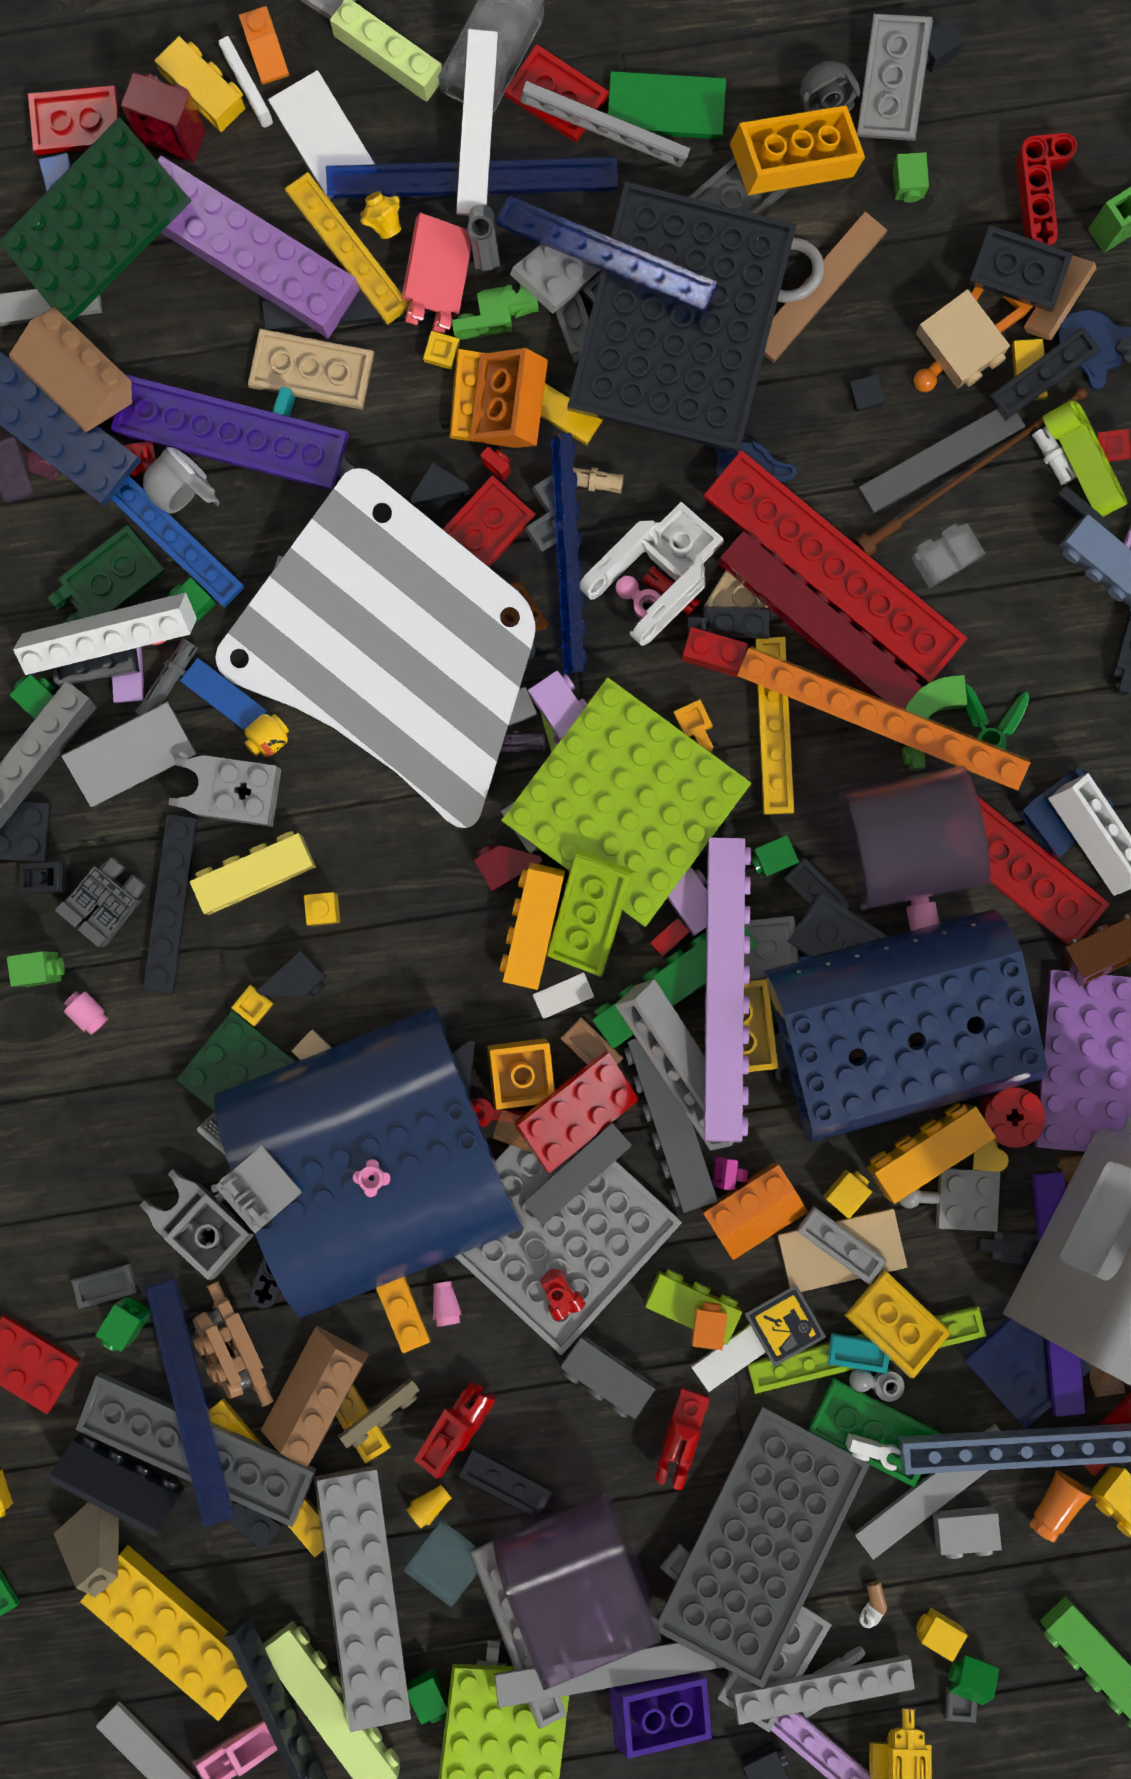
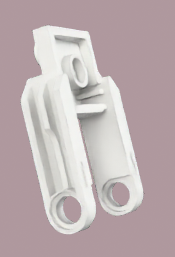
M680 502L659 523H655L653 520L639 521L583 577L579 584V589L590 599L599 597L643 552H647L649 558L676 582L647 610L648 614L636 625L633 632L630 631V636L640 645H646L705 588V567L703 563L724 543L723 538Z

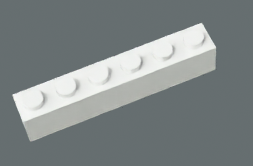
M182 593L22 633L13 650L25 675L190 635L197 618L187 594Z

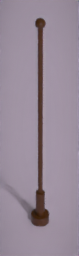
M1077 389L1075 395L1061 405L1070 400L1085 399L1087 396L1086 389ZM1043 417L899 519H892L869 536L866 533H862L853 540L854 544L868 556L876 553L875 545L900 529L903 522L1045 423Z

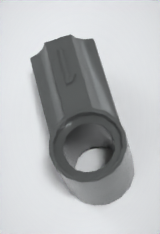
M476 205L470 210L468 216V233L471 239L475 269H481L482 271L492 270L500 266L494 213L486 205ZM484 219L489 224L479 227L475 225L474 221Z

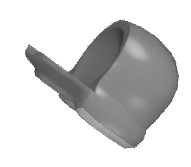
M165 448L161 456L147 468L143 476L145 494L154 505L167 513L172 514L182 509L191 501L196 493L207 503L213 502L216 506L220 504L215 496V490L207 483V476L204 471L187 455L176 448Z

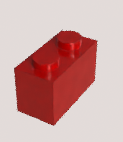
M691 627L681 661L737 677L748 643Z

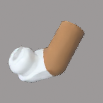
M872 1581L866 1584L870 1600L859 1616V1621L865 1628L876 1626L887 1611V1604L880 1581Z

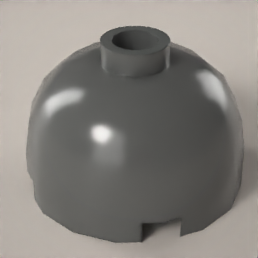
M834 60L824 61L811 68L803 77L800 88L801 102L805 112L846 105L848 111H850L855 106L853 100L856 98V95L858 97L860 95L859 84L853 72L845 64Z

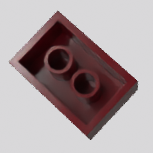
M133 73L121 107L135 134L146 146L194 163L206 130L189 91L178 84H172V86L164 84L151 74H144L142 76Z

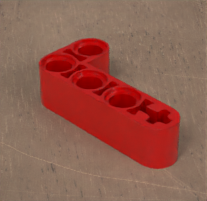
M1068 133L1029 137L1024 141L1016 156L1024 237L1041 243L1046 242L1044 244L1053 246L1058 238L1051 171H1059L1067 167L1077 150L1076 139ZM1060 148L1064 150L1066 155L1058 154L1055 149ZM1026 152H1034L1037 158L1029 157ZM1029 180H1037L1041 186L1035 187ZM1032 208L1041 209L1044 215L1035 214Z

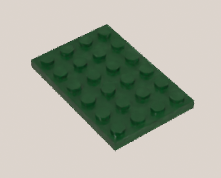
M118 117L0 239V245L51 308L55 307L72 323L192 200L127 123Z

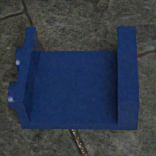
M1080 767L1069 772L1017 811V814L1036 839L1053 858H1058L1067 852L1068 847L1074 844L1076 839L1048 798L1064 784L1089 773L1086 770L1082 771ZM1103 794L1107 802L1113 808L1111 800L1105 794Z

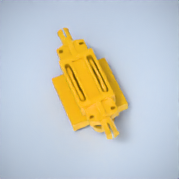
M902 1708V1728L891 1729L887 1736V1742H870L869 1779H932L931 1745L925 1743L924 1732L915 1728V1709Z

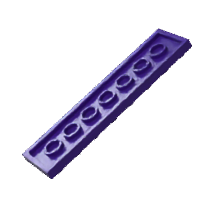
M126 375L131 380L132 404L115 414L110 429L114 434L163 447H173L182 452L330 491L334 489L349 434L346 431Z

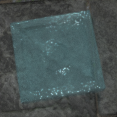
M440 1520L406 1565L404 1571L452 1608L477 1574L469 1551L477 1547Z

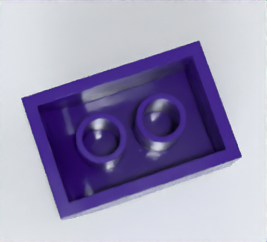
M694 1672L610 1688L614 1746L627 1759L712 1739L707 1678L704 1675Z

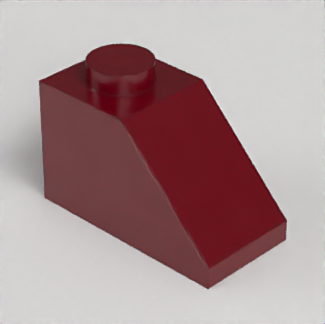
M492 844L478 851L477 855L479 857L474 860L492 892L520 877L522 870L528 871L530 863L543 864V860L538 855L500 845L494 848Z

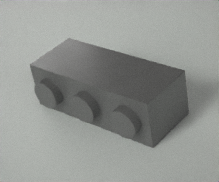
M582 1333L561 1361V1368L564 1370L562 1374L575 1384L580 1381L588 1386L587 1392L600 1401L605 1398L613 1404L612 1409L624 1418H627L629 1415L636 1419L655 1391V1385L652 1381Z

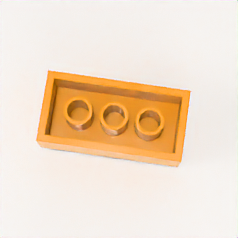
M847 105L739 123L730 142L747 195L854 177L865 158Z
M958 1102L944 1111L946 1116L937 1122L935 1119H931L920 1126L921 1132L911 1138L910 1135H907L894 1144L896 1148L888 1154L882 1151L870 1159L871 1165L866 1167L884 1197L894 1204L995 1139L996 1136L977 1107L965 1103L960 1105Z

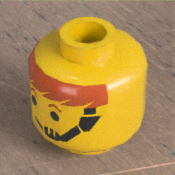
M262 714L246 727L245 735L248 740L244 744L255 756L260 753L265 757H271L288 742L287 733L289 730L275 714L272 716Z

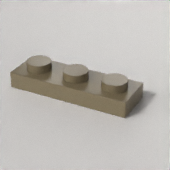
M409 1378L340 1433L338 1437L346 1448L351 1445L354 1448L358 1447L369 1437L368 1431L375 1426L381 1428L393 1418L391 1413L400 1406L402 1409H405L417 1399L415 1394L420 1390Z

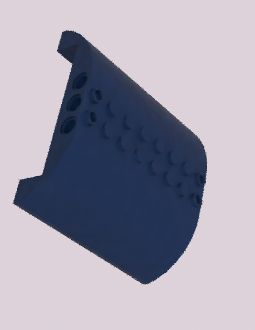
M437 1006L214 1094L217 1125L231 1172L262 1145L302 1191L299 1196L255 1233L278 1287L291 1308L301 1318L524 1229L514 1201H511L452 1054L445 1036L447 1031ZM370 1159L377 1160L379 1168L390 1175L389 1184L382 1185L373 1197L366 1196L365 1190L353 1181V1174L366 1167V1162ZM370 1175L369 1180L374 1181V1176Z

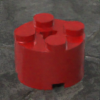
M1012 1087L988 1094L979 1105L978 1110L996 1136L993 1139L996 1143L1007 1147L1019 1148L1031 1144L1041 1136L1045 1124V1112L1039 1098L1030 1091ZM1015 1112L1016 1118L1008 1121L1006 1115Z

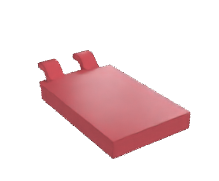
M422 213L416 217L401 300L409 302L405 322L417 325L418 320H423L425 309L436 312L433 331L444 334L445 329H450L452 317L458 316L460 312L472 246L468 229Z

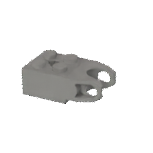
M205 755L190 759H175V765L188 768L196 773L199 785L197 790L188 797L169 798L170 806L185 808L201 817L273 827L281 769L279 767ZM244 786L251 790L250 796L246 795V799H243L240 795V790Z
M172 1169L168 1175L172 1178L179 1192V1199L175 1207L164 1211L159 1207H155L148 1200H144L140 1206L148 1214L154 1229L164 1237V1240L207 1280L215 1279L255 1234L222 1203H219L204 1186L186 1179L178 1171ZM206 1231L215 1232L214 1242L206 1243Z

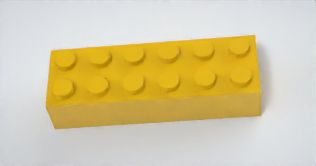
M129 1545L118 1556V1577L96 1597L86 1594L80 1601L217 1721L221 1719L246 1689L247 1684L224 1638L228 1631Z

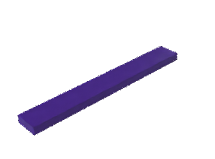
M1064 1172L1032 1174L1038 1244L1066 1191ZM1046 1339L1053 1415L1085 1414L1080 1358Z

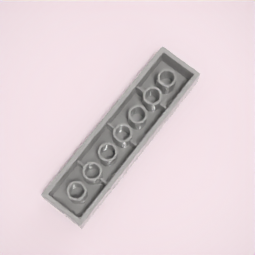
M372 1465L314 1476L346 1724L351 1733L410 1720L411 1714L377 1469Z

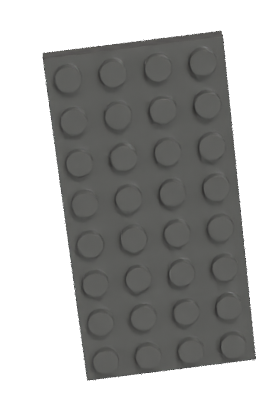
M761 1406L654 1625V1630L753 1684L764 1688L870 1464L853 1457L851 1453Z

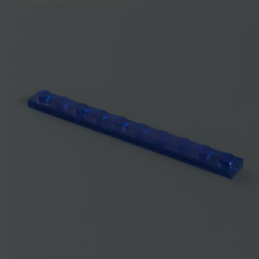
M617 157L489 161L487 194L618 190ZM460 162L326 166L328 199L366 198L377 191H380L386 197L395 195L398 197L458 195Z

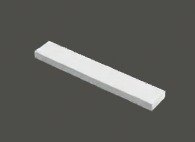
M468 29L457 215L469 216V212L474 206L486 205L498 38V32Z

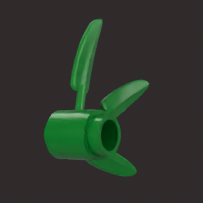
M965 684L967 705L965 707L972 726L974 728L980 727L981 733L977 738L1006 750L1005 734L1012 735L1019 725L1028 706V693H1022L1016 699L1001 721L998 729H986L985 725L989 721L973 688Z

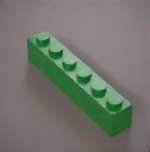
M744 925V936H750L751 951L758 946V943ZM705 932L690 942L693 948L686 953H683L680 949L666 960L669 965L659 971L655 967L642 976L645 982L655 979L672 1007L706 983ZM631 984L618 994L622 999L634 985ZM607 1001L594 1011L597 1016L592 1019L613 1049L634 1035L615 1006L619 1001L613 1005Z

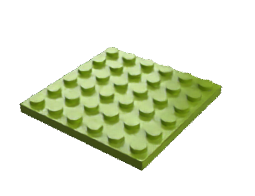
M607 678L501 821L568 871L571 870L575 853L578 850L633 870L634 873L622 911L646 927L709 842V838H712L751 785V782L618 684Z

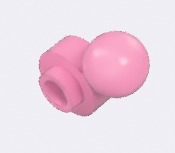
M623 576L616 583V592L621 598L634 600V611L640 619H643L648 614L643 605L645 603L654 604L661 597L655 590L645 589L640 591L637 580L631 576Z

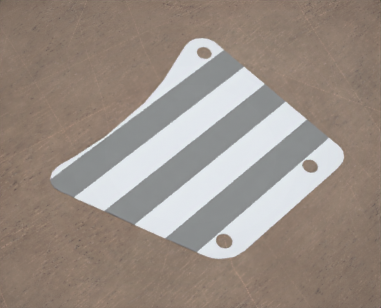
M358 468L352 469L342 476L219 644L216 653V664L220 673L230 682L295 707L335 728L395 771L427 800L445 820L456 827L468 828L478 821L482 813L535 635V621L528 602L516 589L383 480L366 469ZM386 503L390 506L392 516L388 522L379 523L373 518L372 511L376 504ZM507 607H513L519 612L520 620L514 627H506L500 620L502 610ZM235 649H243L248 654L249 662L243 668H236L231 664L230 655Z

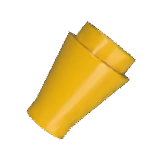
M440 1484L437 1488L411 1501L412 1505L406 1510L420 1528H423L426 1524L429 1526L446 1503L452 1498Z

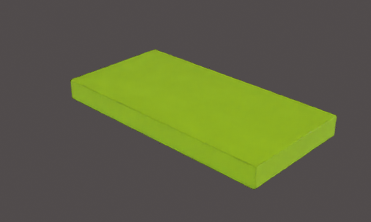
M578 850L573 859L546 956L601 977L605 970L634 871Z

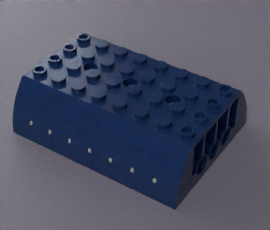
M995 909L764 970L804 1139L808 1143L1041 1080L1046 1074L1047 1063L1023 952L1011 928ZM979 1016L981 1018L980 1028L976 1031H968L967 1023L969 1019ZM915 1032L922 1033V1043L917 1047H910L908 1045L909 1036ZM856 1048L863 1049L864 1057L860 1062H849V1054L852 1050Z

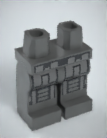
M110 857L101 867L94 866L65 902L62 901L55 909L71 925L80 927L78 931L97 947L107 946L134 911L135 907L141 903L142 900L139 896L147 885L136 875H131L124 885L116 878L125 869V866L114 857Z

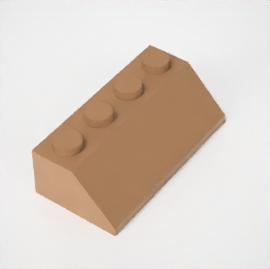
M55 307L29 322L9 354L10 359L85 432L132 404L131 380Z
M316 1326L261 1429L281 1455L308 1467L317 1453L369 1355L319 1326Z

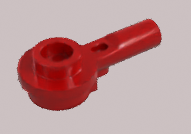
M478 1098L471 1101L482 1128L489 1125L492 1120L516 1122L524 1116V1111L496 1110L486 1099Z

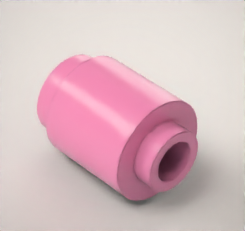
M928 897L911 900L912 906L906 907L911 931L940 923L936 902H929Z
M76 991L64 1002L67 1006L64 1013L83 1032L87 1031L90 1035L94 1034L108 1020L104 1015L105 1010L86 991L81 995Z

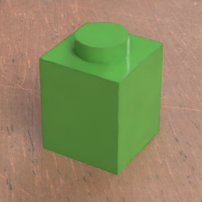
M926 152L897 154L893 164L895 200H904V202L911 203L925 197L929 188Z

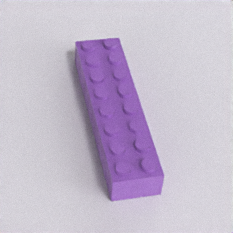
M160 156L158 161L192 200L161 233L266 300L275 303L329 339L339 324V320L360 291L356 278L163 156Z

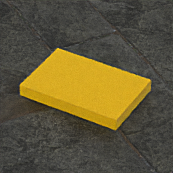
M886 1270L877 1276L845 1314L860 1331L910 1378H914L951 1334L943 1324Z

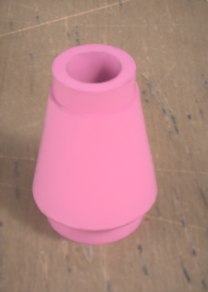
M451 1281L433 1284V1320H436L437 1327L460 1323L459 1315H462Z

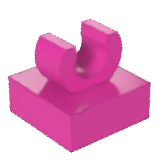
M715 1156L713 1186L724 1190H735L736 1181L747 1182L748 1170L739 1168L738 1160Z

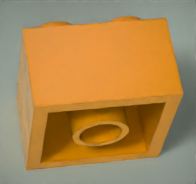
M545 1038L487 1046L492 1097L496 1110L537 1105L555 1091L550 1045Z

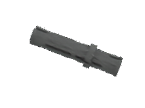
M184 638L181 639L169 660L166 659L163 664L165 666L136 709V713L141 715L163 704L176 681H178L181 675L184 676L186 673L185 668L199 649Z

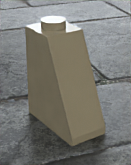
M88 1502L54 1533V1536L75 1587L96 1597L118 1577L119 1518Z

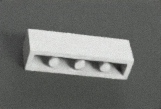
M1089 773L1064 784L1048 798L1112 894L1115 896L1130 890V834Z

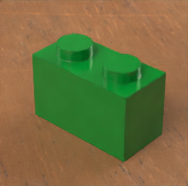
M128 1295L114 1304L95 1336L101 1339L100 1343L105 1348L121 1352L135 1341L153 1310Z

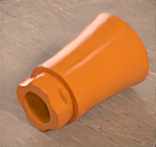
M1056 1470L1052 1482L1042 1502L1034 1512L1035 1516L1029 1525L1040 1536L1054 1543L1059 1534H1063L1071 1520L1093 1495L1079 1482L1065 1473Z

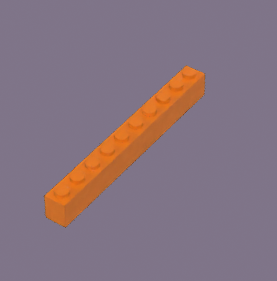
M754 647L748 648L737 675L1017 791L1030 765V761L1027 758Z

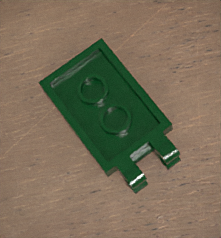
M126 525L59 577L58 580L63 586L48 596L47 599L57 611L63 609L71 601L78 611L66 619L67 622L118 610L166 571L130 527Z

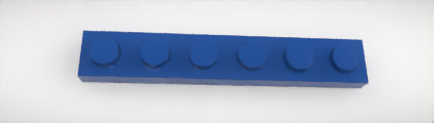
M130 476L111 498L118 507L224 608L245 588L173 517L154 505L145 494V491Z

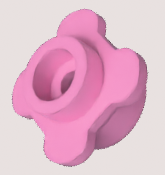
M370 1159L366 1162V1167L353 1174V1181L365 1190L366 1196L373 1197L382 1185L389 1184L390 1175L379 1168L377 1160ZM370 1175L374 1176V1181L369 1180Z

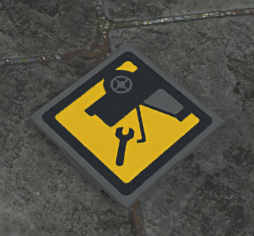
M797 1285L790 1287L745 1313L774 1367L826 1338Z

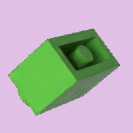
M41 951L7 957L11 987H29L62 982L61 975H64L65 968L63 959L58 956V952Z

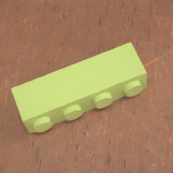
M344 0L330 19L334 37L427 102L443 81L442 65L440 62L353 0Z

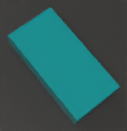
M831 1332L827 1364L887 1374L889 1357L869 1338Z

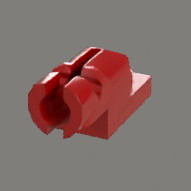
M470 1383L468 1388L461 1393L453 1408L444 1409L414 1459L415 1462L435 1478H441L455 1454L465 1450L471 1438L484 1421V1416L489 1413L496 1401V1397L493 1394H489V1396L481 1395L485 1387L478 1383ZM476 1401L472 1407L469 1406L470 1402Z
M681 1387L662 1442L663 1449L654 1476V1480L657 1483L664 1485L669 1471L668 1465L670 1462H675L676 1469L671 1481L674 1484L673 1489H683L701 1434V1425L710 1401L709 1396Z

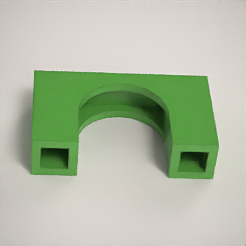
M1131 187L1107 201L1088 228V231L1103 253L1131 237Z

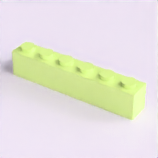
M292 1621L264 1642L263 1646L280 1681L353 1779H397L400 1770V1759L392 1748L387 1749L381 1741L382 1735L377 1727L350 1733L346 1724L341 1679L338 1675L334 1676L328 1669L327 1659L319 1650L315 1651L309 1643L310 1637L302 1626L297 1627L294 1621Z

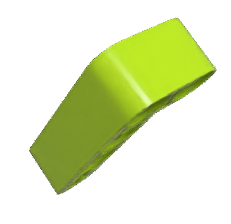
M1070 400L1043 415L1048 431L1054 439L1060 441L1091 507L1104 517L1127 505L1125 494L1081 405Z

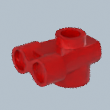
M552 1269L541 1277L540 1284L549 1302L548 1311L555 1321H560L569 1313H577L585 1307L586 1303L578 1291L572 1290L567 1282V1276L562 1270Z

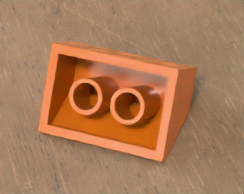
M527 348L481 354L470 433L471 441L511 448L537 446L547 359Z
M776 1162L747 1179V1182L736 1186L735 1190H730L717 1199L718 1202L709 1204L701 1209L733 1260L808 1213L794 1187Z

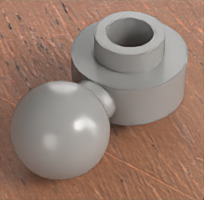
M855 1369L849 1377L850 1385L854 1390L866 1392L873 1388L875 1394L884 1401H895L901 1397L904 1391L902 1377L891 1369H888L887 1374L877 1372L875 1376H872L870 1371ZM893 1382V1389L886 1391L887 1384Z

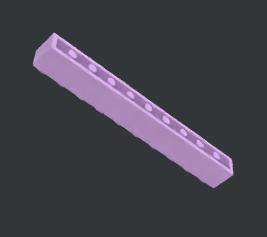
M557 670L530 688L528 693L561 741L585 709L587 703L583 698L579 701L572 692L576 689L574 684L566 674L561 676ZM690 866L667 899L692 936L707 927V889L704 887L707 884V880L699 869L694 871Z
M709 838L704 1142L740 1143L742 1142V1136H748V1117H742L743 1105H748V1087H743V1074L748 1075L749 1057L743 1056V1044L749 1043V1026H743L744 1014H749V996H744V984H749L750 968L749 966H744V954H749L750 936H744V924H750V906H745V895H750V877H745V865H750L751 848L745 847V838Z

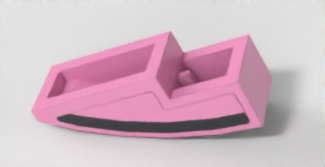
M262 1719L226 1739L192 1762L201 1779H231L236 1775L239 1777L277 1751V1747Z

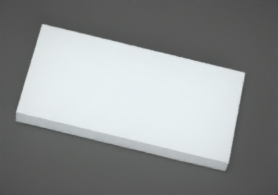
M318 70L268 99L281 124L329 200L377 172L376 165Z

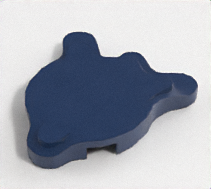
M1083 310L1067 314L1056 332L1057 340H1059L1060 344L1080 328L1084 327L1101 350L1077 369L1084 373L1091 389L1095 391L1100 390L1106 383L1107 371L1118 367L1122 363V356L1117 353L1116 348L1122 338L1131 336V327L1117 326L1107 316L1093 310Z
M754 441L752 443H741L740 451L745 452L779 482H788L795 478L797 469L793 464L777 461L759 443ZM715 447L717 479L738 453Z

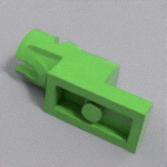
M510 284L504 287L483 290L477 293L480 315L463 314L458 316L457 319L452 320L454 336L459 338V340L512 332L511 316L515 315V318L533 312H539L538 300L521 284L519 293H515Z

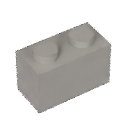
M992 1506L938 1510L933 1513L936 1548L946 1558H961L964 1553L989 1556L993 1554V1551L1002 1550L998 1513Z

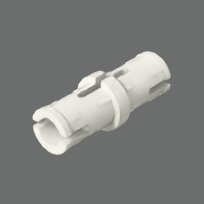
M1045 426L1043 430L1041 428L1035 432L1032 437L1045 456L1043 459L1045 464L1051 466L1060 481V485L1062 486L1076 478L1077 476L1065 455L1063 447H1060Z

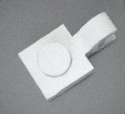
M848 1433L845 1445L852 1452L853 1457L864 1461H869L870 1457L880 1460L886 1469L896 1470L897 1466L895 1463L888 1462L887 1456L890 1453L900 1455L901 1451L897 1446L891 1444L883 1445L878 1443V1441Z

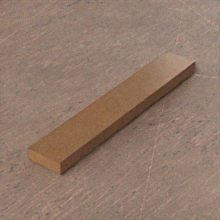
M865 212L825 257L823 260V277L816 290L802 300L785 303L773 317L764 356L772 363L780 357L885 236L887 229ZM810 276L805 280V282L801 286H803L809 280Z

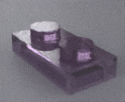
M15 437L0 441V489L4 501L7 503L35 494L18 440Z

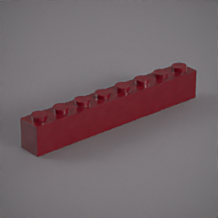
M743 531L720 557L717 564L764 605L771 608L772 612L865 693L904 708L922 687L917 683V676L906 668L902 670L895 664V657L885 649L879 650L873 644L874 640L867 632L855 629L851 625L852 620L840 610L836 612L828 605L830 601L819 591L814 593L807 587V581L802 575L797 572L791 573L784 566L785 562L779 555L774 552L771 554L762 547V541L753 533L747 534Z

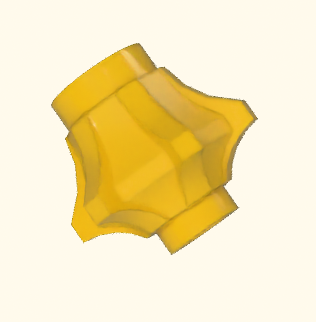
M380 191L365 198L366 207L360 213L362 217L360 219L361 223L373 228L381 239H388L400 232L401 226L398 217L400 200L398 196L386 197Z

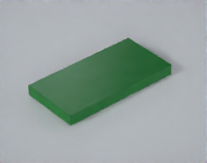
M611 71L608 115L660 136L722 139L726 78Z
M832 1377L807 1428L809 1432L851 1454L852 1452L845 1445L848 1433L878 1441V1443L883 1445H895L898 1448V1436L941 1434L934 1428L863 1392L854 1390L848 1384ZM890 1453L887 1456V1461L895 1463L897 1466L896 1470L886 1469L880 1460L870 1457L869 1461H866L871 1466L914 1488L921 1475H905L900 1467L899 1454Z

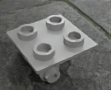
M262 1145L232 1172L224 1176L215 1186L254 1233L259 1231L302 1193Z

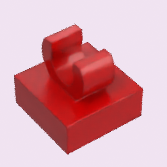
M145 441L124 445L125 448L141 460L130 474L131 477L145 474L147 468L157 459L156 448L153 443Z

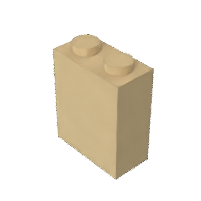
M968 289L921 323L916 332L917 336L957 389L965 383L968 387L974 384L983 376L981 371L988 366L994 369L1006 359L1004 354L1010 347L1009 343Z

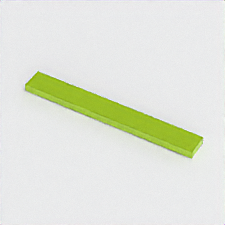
M978 1306L934 1316L951 1332L939 1348L986 1337ZM865 1334L856 1335V1337L868 1338ZM829 1342L808 1347L775 1367L769 1357L755 1360L748 1364L755 1394L855 1368L827 1364Z

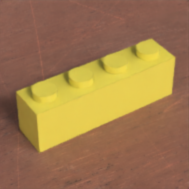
M293 831L287 832L277 837L278 842L267 847L266 843L251 848L249 850L251 854L240 859L239 855L224 860L222 862L224 866L213 871L212 867L197 872L195 874L197 878L191 880L190 884L203 914L210 915L316 868L303 836L299 833L294 835Z

